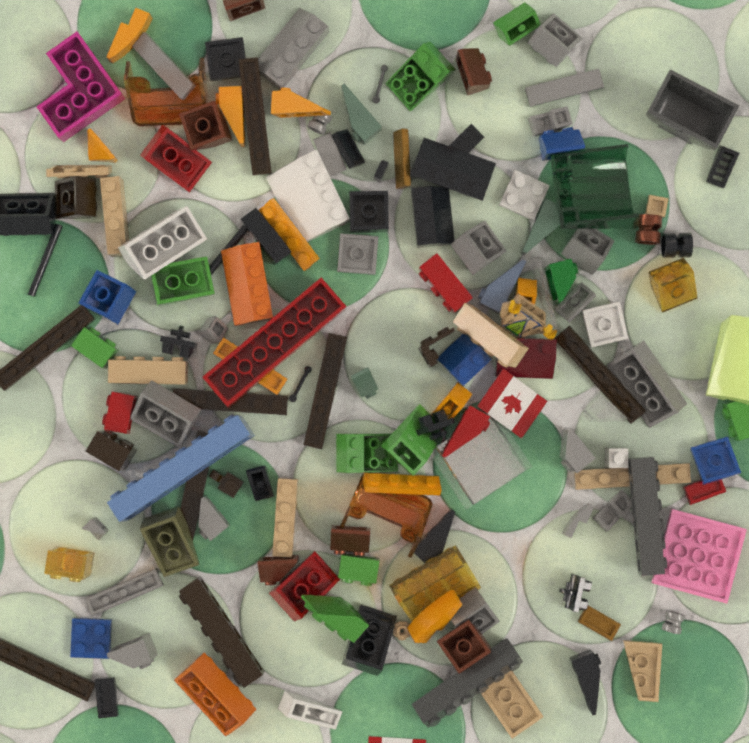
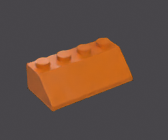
M260 243L243 244L221 250L234 326L271 320L273 314Z
M205 652L174 679L225 736L242 726L257 710L252 702L240 692L239 688L228 679L225 672L220 670L212 658L207 656Z

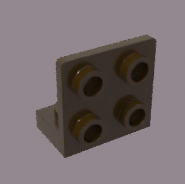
M446 327L437 333L438 336L432 339L430 336L420 342L421 346L418 349L429 368L438 364L437 359L439 358L434 348L430 350L429 346L454 333V327L450 330Z

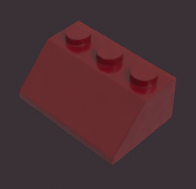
M516 338L529 348L516 368L502 366L497 362L498 358L496 357L495 377H498L500 372L505 369L515 378L553 379L557 340Z

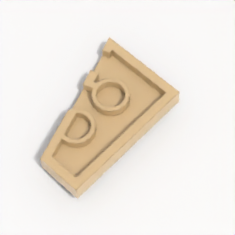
M54 165L46 169V177L69 178V176L88 177L90 175H95V178H106L107 175L112 173V165Z
M623 640L637 699L639 701L658 702L662 643Z

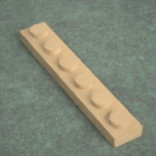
M690 463L658 465L656 480H659L660 485L691 483ZM628 468L586 469L578 473L574 472L576 490L630 486Z

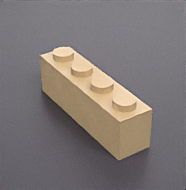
M120 176L100 178L107 254L111 257H119L122 254L118 247L129 241L124 182Z
M465 303L453 320V323L458 326V331L471 336L470 340L479 346L482 345L487 354L496 356L498 358L497 362L506 368L508 366L516 368L529 349L474 305Z
M114 356V360H108V383L149 384L152 380L157 384L188 385V362L183 361L182 357H172V361H164V357H152V361H147L145 357H133V360H126L125 356Z
M278 478L272 556L291 558L293 556L298 479Z

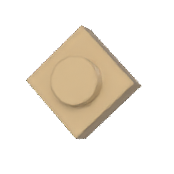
M649 195L645 214L659 215L664 218L669 198Z

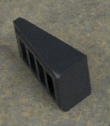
M720 145L706 182L725 188L740 153ZM723 153L730 155V160L722 157ZM720 160L728 163V166L719 164ZM717 167L725 170V174L717 172ZM717 175L719 177H722L723 179L722 181H719L714 179L713 176Z

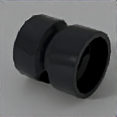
M675 233L662 234L661 254L663 258H674L676 255L679 258H690L692 256L693 237L691 233H679L678 236Z

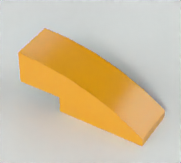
M135 8L129 24L121 22L106 57L109 62L115 63L133 49L132 46L147 31L153 19L150 13Z
M454 590L448 591L431 603L407 627L415 643H427L436 630L442 631L460 609L462 603Z

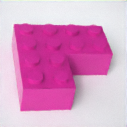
M78 31L46 53L68 85L36 107L63 143L126 99Z

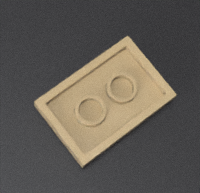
M509 671L501 681L492 683L485 692L481 693L512 739L544 717L513 671Z

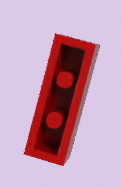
M438 253L419 267V276L424 282L428 281L432 287L430 289L436 297L440 296L444 300L442 304L448 312H457L465 303L473 299Z

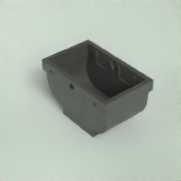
M670 69L646 116L658 124L657 127L689 144L694 143L706 149L716 150L739 105Z

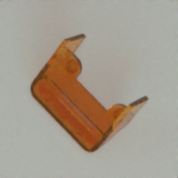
M204 57L199 60V73L189 77L196 87L184 100L180 99L171 88L151 89L150 82L146 78L133 77L131 63L126 61L124 84L133 123L138 126L181 125L180 113L208 103Z
M363 473L340 527L344 528L349 516L354 519H362L365 517L366 512L402 527L400 530L401 537L405 541L412 543L408 557L412 558L422 538L433 505L432 501L425 495L364 492Z

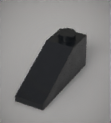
M257 208L240 219L254 239L260 243V247L274 266L290 255V249Z
M452 508L412 548V551L428 567L437 565L442 559L440 555L443 553L455 515V511Z
M590 649L569 658L588 709L593 716L597 712L601 672L599 665H601L598 654H594Z

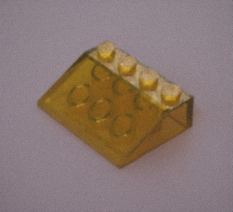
M456 545L447 548L442 554L429 559L427 563L414 568L410 573L396 579L389 585L399 605L411 621L431 603L450 590H454L460 599L475 587L477 590L481 588Z

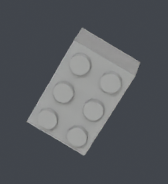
M151 380L141 392L130 419L180 448L190 436L202 409Z

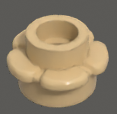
M400 621L395 624L393 635L398 640L403 641L411 636L407 629L409 623Z

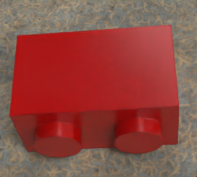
M111 392L106 401V406H109L107 414H104L102 425H105L104 430L130 434L133 421L130 418L136 406L138 396Z

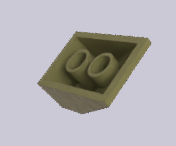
M179 506L143 519L140 531L164 577L199 565L187 522Z

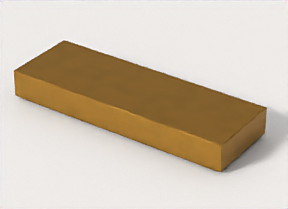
M402 128L393 132L396 189H404L411 185L408 129Z

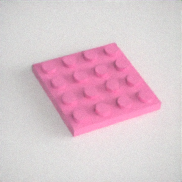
M671 509L663 537L666 545L665 549H663V557L667 559V569H665V574L653 575L651 583L727 604L747 529Z

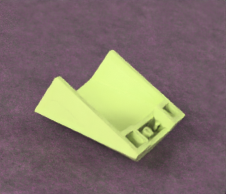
M731 315L721 323L706 396L721 400L729 399L749 405V317Z

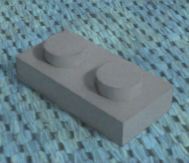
M581 282L555 308V311L570 323L596 295Z

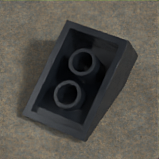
M360 605L358 613L369 626L355 643L348 640L342 665L378 676L383 670L397 616Z

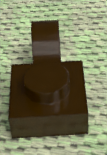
M213 469L209 475L210 478L220 483L218 489L232 498L235 497L244 483L243 480L230 472H227L224 476Z

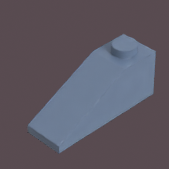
M520 261L489 284L486 289L482 288L478 296L481 299L479 304L500 314L502 303L507 301L526 261Z

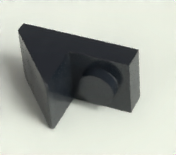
M265 465L246 470L255 501L274 497L268 468Z

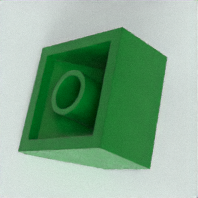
M572 258L549 264L544 268L554 305L564 300L577 278L578 268L576 263L572 262Z

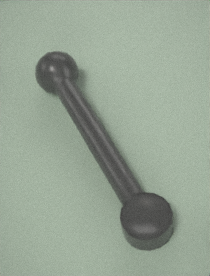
M382 65L380 68L381 75L376 95L373 97V103L375 104L380 102L379 95L385 72L388 70L387 65Z

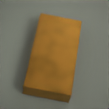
M587 605L586 610H583L578 619L579 623L610 641L613 640L621 626L617 621Z

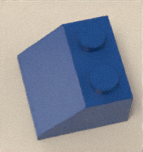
M573 127L564 128L562 132L556 133L554 130L544 131L539 137L542 161L578 156L585 149V143L580 130H574Z
M96 270L78 303L118 325L137 291L127 284Z
M462 334L437 359L462 386L468 383L492 360L479 345L473 343L470 340L471 338L465 334Z

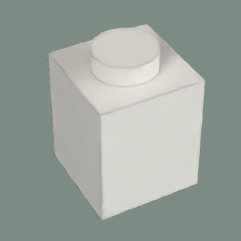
M605 448V467L628 468V448Z

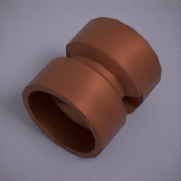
M652 214L637 215L636 226L639 230L636 231L635 243L646 245L660 244L661 233L658 229L662 228V216Z

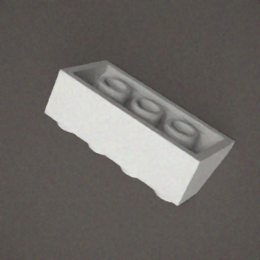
M185 206L119 246L118 249L127 264L145 280L207 240L188 206Z

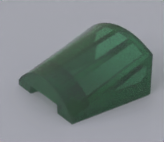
M628 144L550 154L556 208L561 229H637L640 215L639 213L634 214L626 162Z

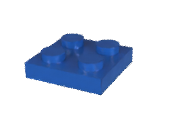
M728 437L690 448L703 485L741 473Z
M72 618L70 657L109 659L107 653L111 650L112 619Z

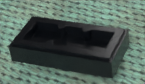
M471 123L449 146L469 153L484 136Z
M348 129L331 135L349 169L365 163Z
M115 677L96 678L95 689L98 719L118 717Z

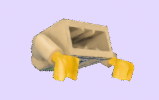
M518 293L513 300L502 303L500 311L501 325L508 333L518 338L543 334L550 340L554 339L557 330H553L551 324L546 325V312Z

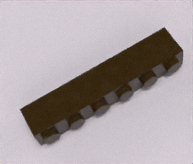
M199 576L180 589V600L184 605L188 604L191 609V616L195 621L198 620L202 625L200 627L201 631L206 637L209 636L213 642L211 643L213 649L217 653H221L223 656L222 661L227 669L231 668L233 671V678L238 685L241 684L245 688L264 674V669L202 577Z

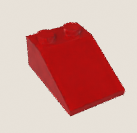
M164 125L160 127L140 154L141 157L189 193L212 163L197 150L192 151L187 142Z
M314 551L283 578L269 594L295 622L302 619L309 612L304 606L305 601L301 598L302 595L325 596L340 578Z

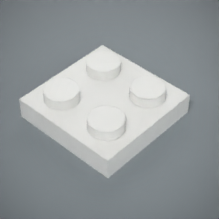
M515 170L499 206L534 221L550 185Z
M620 302L582 310L590 348L629 339Z

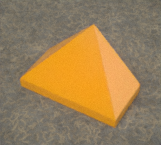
M89 128L87 130L89 161L116 163L118 161L97 134Z

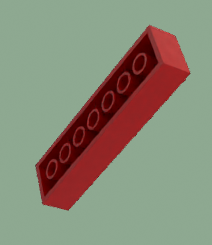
M321 277L202 378L229 408L344 312L347 306Z

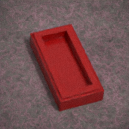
M699 480L683 486L689 505L726 492L722 480L705 485Z

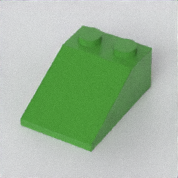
M207 256L172 262L151 275L157 307L215 294Z

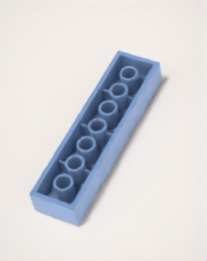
M232 414L223 420L225 422L223 425L212 427L207 431L208 435L205 437L199 436L191 442L192 445L190 447H183L176 451L174 458H166L159 463V468L148 470L143 474L144 478L138 481L134 480L126 485V490H119L110 496L111 500L107 504L118 521H129L254 437L255 435L245 419L239 415L234 416Z

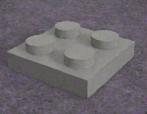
M340 233L337 272L375 275L378 236Z

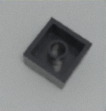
M349 191L350 233L389 232L388 191Z

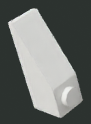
M284 691L278 707L288 718L335 730L342 715V711L288 691Z

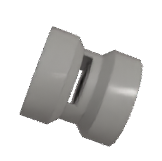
M314 116L309 121L307 127L318 134L324 135L326 125L330 123L332 116Z
M666 610V620L662 624L661 629L670 633L681 634V622L684 621L685 615Z

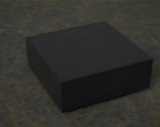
M381 160L374 175L375 181L381 183L389 162Z

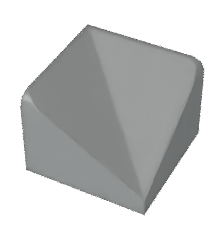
M212 316L205 321L199 333L211 344H215L221 341L228 327L218 317Z
M97 517L92 518L82 527V529L90 531L97 540H100L108 532V529Z

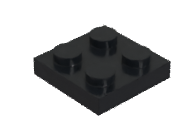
M243 37L205 42L210 81L241 78L239 59H246Z

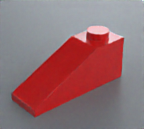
M471 405L467 406L440 456L446 458L481 434L482 431L486 432L490 425L488 421L490 416Z

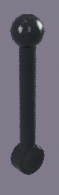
M310 366L304 368L305 372L294 394L289 397L291 402L297 400L296 396L308 373L312 371Z

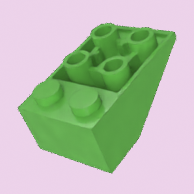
M426 42L385 84L411 112L443 84L456 69L432 42Z
M421 404L411 412L381 445L403 469L413 476L427 462L438 444L430 439L431 432L417 435L416 430L421 429L418 418L430 414Z
M336 434V472H398V463L381 447L391 434Z
M301 596L305 601L304 606L306 609L313 613V618L319 623L325 622L324 625L330 631L336 630L337 634L345 641L349 639L355 643L369 626L358 611L341 597Z

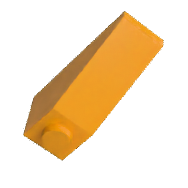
M242 86L219 87V93H216V103L219 104L241 147H245Z
M280 88L279 91H272L271 114L279 118L331 115V111L292 92L290 88Z

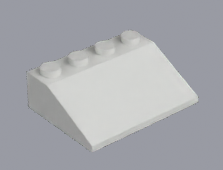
M317 150L296 159L266 177L278 204L307 242L350 222V218Z

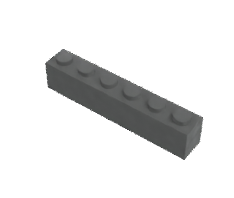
M651 456L628 458L638 574L641 576L665 574L667 559L663 557V549H665L666 545L665 539L661 535L664 524L659 514V511L662 510L661 499H658L657 491H660L659 480H656L658 462Z
M508 638L491 648V653L460 674L458 672L412 703V706L424 725L428 728L434 727L440 723L443 717L455 713L456 708L462 704H468L476 694L485 692L489 685L501 681L509 671L517 670L523 660Z

